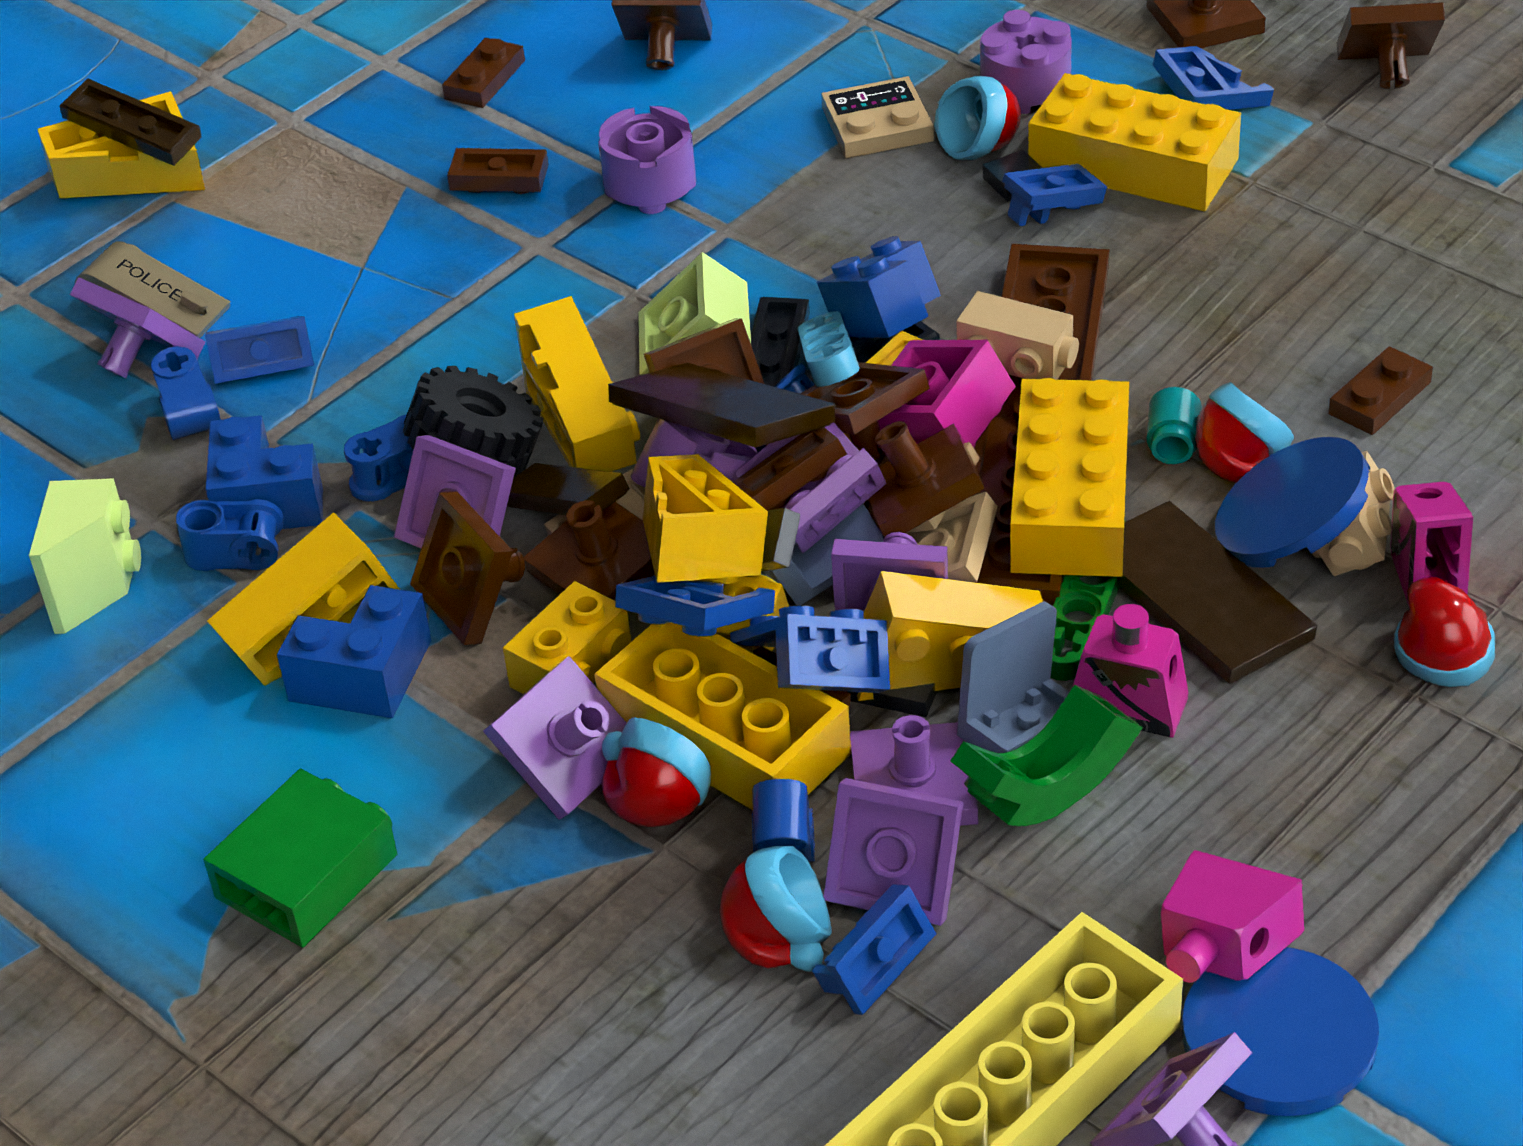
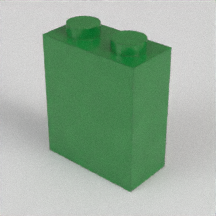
M300 768L203 858L216 899L299 947L304 948L398 853L393 836L391 818L382 807L373 802L365 803L344 792L333 780L328 778L320 779Z

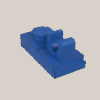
M1080 164L1004 173L1002 180L1005 184L1004 188L1012 194L1008 217L1019 226H1025L1028 214L1038 223L1042 224L1048 220L1051 208L1063 207L1076 210L1081 208V206L1103 203L1107 189L1103 182Z
M304 316L289 317L205 333L215 384L314 366Z
M892 884L860 918L852 931L832 948L833 951L824 960L826 966L816 965L812 969L823 991L844 995L854 1014L863 1015L936 935L934 928L910 886Z

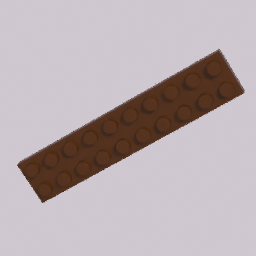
M1011 244L1002 297L1073 315V337L1079 340L1078 353L1071 368H1064L1057 380L1092 381L1109 270L1110 249ZM1009 375L1016 387L1002 405L1001 411L991 420L978 438L974 447L980 457L975 467L985 489L974 495L987 492L998 506L978 581L975 583L1038 590L1043 602L1053 606L1056 597H1060L1064 575L1011 573L1010 523L1021 382L1023 378Z

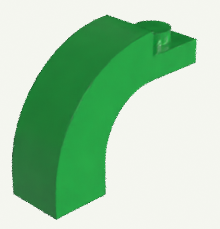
M1074 685L1048 724L1023 746L1010 752L996 753L963 741L950 762L968 775L964 782V785L968 788L967 792L1001 820L1012 826H1030L1056 817L1097 787L1122 759L1143 727L1104 697Z

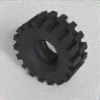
M447 366L445 372L441 368L436 367L432 368L429 374L425 372L421 375L404 421L403 433L404 436L409 437L407 443L412 449H414L417 436L430 435L516 468L514 477H516L523 470H526L543 425V417H540L542 411L538 405H531L533 399L527 393L518 394L516 392L518 388L516 385L509 381L506 384L498 382L499 376L488 373L487 377L478 375L477 369L469 367L466 368L465 372H460L457 366Z

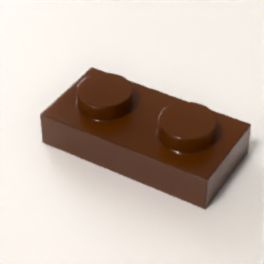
M484 38L442 84L444 100L484 108L524 63L523 46L504 42L501 39Z
M456 148L447 174L449 189L472 193L483 191H506L518 194L541 192L549 165L547 149Z
M1389 346L1330 398L1328 414L1370 435H1374L1431 383L1433 366Z
M825 427L800 434L737 478L733 483L767 511L780 509L789 501L794 492L809 482L818 481L826 477L830 467L841 457L848 454L839 439Z

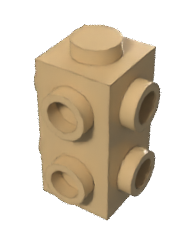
M977 291L956 321L957 340H988L1005 370L1012 376L1023 379L1052 378L1057 380L1064 368H1071L1077 357L1079 340L1073 337V315Z
M1368 451L1361 452L1371 468L1365 487L1368 498L1363 508L1343 532L1331 542L1312 553L1316 558L1323 559L1333 576L1355 569H1366L1374 563L1385 560L1387 535H1390L1392 531L1389 510L1390 500H1393L1394 485L1386 469H1378Z

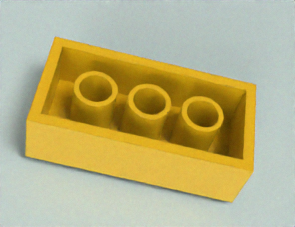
M1064 73L1028 123V155L1042 168L1080 164L1103 182L1108 189L1205 212L1238 161L1241 112L1223 109L1215 104L1205 105L1179 99L1170 94H1156L1134 89L1126 84H1112L1094 80L1081 74L1072 75Z
M1052 378L1022 379L1010 523L1011 573L1122 577L1129 381L1056 380Z
M671 622L651 624L594 674L596 688L626 723L634 717L647 719L669 727L688 738L705 754L710 764V785L752 810V789L757 783L772 779L797 780L805 783L809 795L851 755L848 705L820 690L778 688L777 666L717 633L711 636H693L683 633L682 625Z

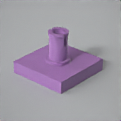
M78 277L70 293L74 298L112 319L114 324L117 325L97 365L125 379L145 339L148 341L152 339L168 347H186L192 350L196 359L206 343L156 311Z
M430 435L417 436L394 538L422 548L438 495L441 492H458L500 536L516 468Z
M893 532L886 535L883 542L834 539L831 559L835 610L858 609L865 611L881 571L948 579V552L946 546L917 545L916 540L912 536L902 532Z
M568 656L484 729L483 732L560 820L574 810L602 783L607 764L602 751V742L608 733L622 732L626 722L572 658Z
M907 715L896 720L892 728L850 731L854 780L962 801L963 809L960 826L978 824L977 799L967 792L968 788L964 785L968 775L950 762L964 741L957 736L958 722L929 725L928 721L920 716Z
M849 778L842 780L839 783L823 896L825 901L869 910L892 884L909 885L930 923L941 926L947 919L963 802Z
M1234 1032L1169 1059L1098 1133L1090 1144L1092 1146H1155L1171 1140L1176 1135L1184 1146H1238L1235 1141L1229 1138L1203 1105L1252 1052Z

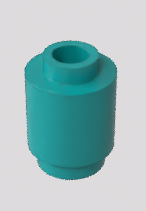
M1181 387L1162 389L1153 395L1149 403L1147 445L1154 457L1166 464L1183 463L1190 459L1197 450L1195 445L1196 422L1202 409V404L1198 396L1188 389Z

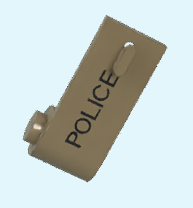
M115 241L105 249L75 280L76 283L78 277L144 305L198 338H201L230 308L231 302L142 252L135 245Z

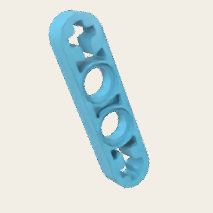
M834 311L816 316L798 327L805 359L816 386L822 387L838 383L859 371L860 367L840 312Z

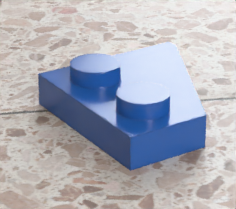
M1198 46L1157 49L1155 52L1153 67L1179 99L1205 105L1215 104L1228 110L1270 106L1274 92L1271 86L1262 83L1259 86L1251 87L1241 82L1242 70L1216 59L1214 55Z
M651 576L616 585L615 607L638 613V620L645 623L665 624L671 622L682 625V632L685 634L711 636L717 633L718 627L774 613L775 590L757 588L753 592L732 597L723 594L724 584L704 581L657 583L656 577Z

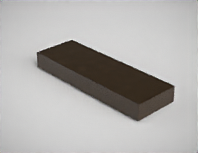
M88 78L59 106L62 118L173 166L202 138L199 125Z
M534 463L513 478L507 507L567 515L568 510L574 504L588 500L594 501L596 506L599 505L603 511L628 493L627 491L630 488L622 473Z

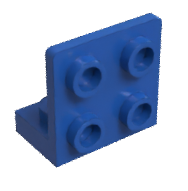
M811 606L783 607L779 609V616L750 618L749 627L730 633V641L737 645L776 647L778 688L869 693L890 690L887 620L864 619L863 610H835L829 612V617L815 616L814 607Z

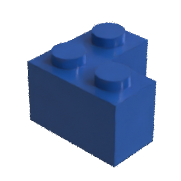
M899 236L888 237L874 243L871 246L873 253L862 259L859 256H854L837 262L831 267L833 274L817 281L828 313L840 312L849 337L889 338L929 317L924 304L941 296L921 241H900Z
M262 415L230 417L223 420L210 421L206 477L208 500H267L281 509L284 515L282 529L317 526L323 522V486L313 443L270 448ZM255 514L253 521L257 525L258 514Z
M370 585L351 623L298 615L277 653L288 701L393 718L432 641L423 594Z

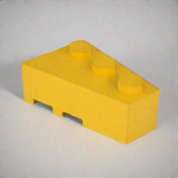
M171 91L140 100L183 118ZM69 120L37 129L47 167L59 198L205 190L195 145L173 166Z
M572 296L515 313L514 319L526 393L533 399L532 404L538 405L542 411L540 417H543L545 426L569 467L612 472L636 464L634 442L640 440V431L636 418L631 411L626 412L625 408L609 402L608 384L613 383V381H611Z
M699 454L648 457L642 519L657 583L709 579L713 582L729 584L737 582L739 577L761 575L768 511Z
M333 512L209 618L207 622L265 686L282 677L277 653L298 615L351 623L370 585L393 589L400 588L368 546Z
M881 571L865 608L864 619L887 620L890 690L935 683V691L961 688L963 649L971 637L1043 602L1038 590ZM858 692L857 694L858 701L874 699L873 693Z

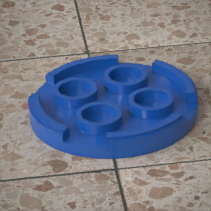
M1338 437L1313 438L1285 447L1254 466L1228 492L1215 520L1217 539L1234 557L1245 563L1248 567L1253 568L1274 567L1276 559L1288 556L1306 547L1310 553H1313L1336 538L1359 514L1368 498L1365 487L1371 468L1355 444Z
M1286 947L1246 980L1237 981L1205 971L1193 983L1185 999L1182 1041L1186 1053L1235 1032L1252 1054L1219 1089L1229 1096L1244 1102V1109L1267 1115L1299 1116L1320 1112L1343 1102V1096L1362 1081L1369 1069L1372 1070L1377 1052L1379 1024L1369 995L1362 985L1345 969L1317 954Z

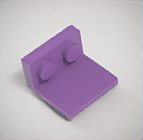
M831 423V425L825 428L839 439L848 455L837 460L828 470L826 477L818 481L809 482L794 492L789 501L782 507L800 514L795 545L802 553L806 552L887 484L877 462L864 448L859 451L835 423ZM799 435L768 444L740 467L736 472V476L739 478Z

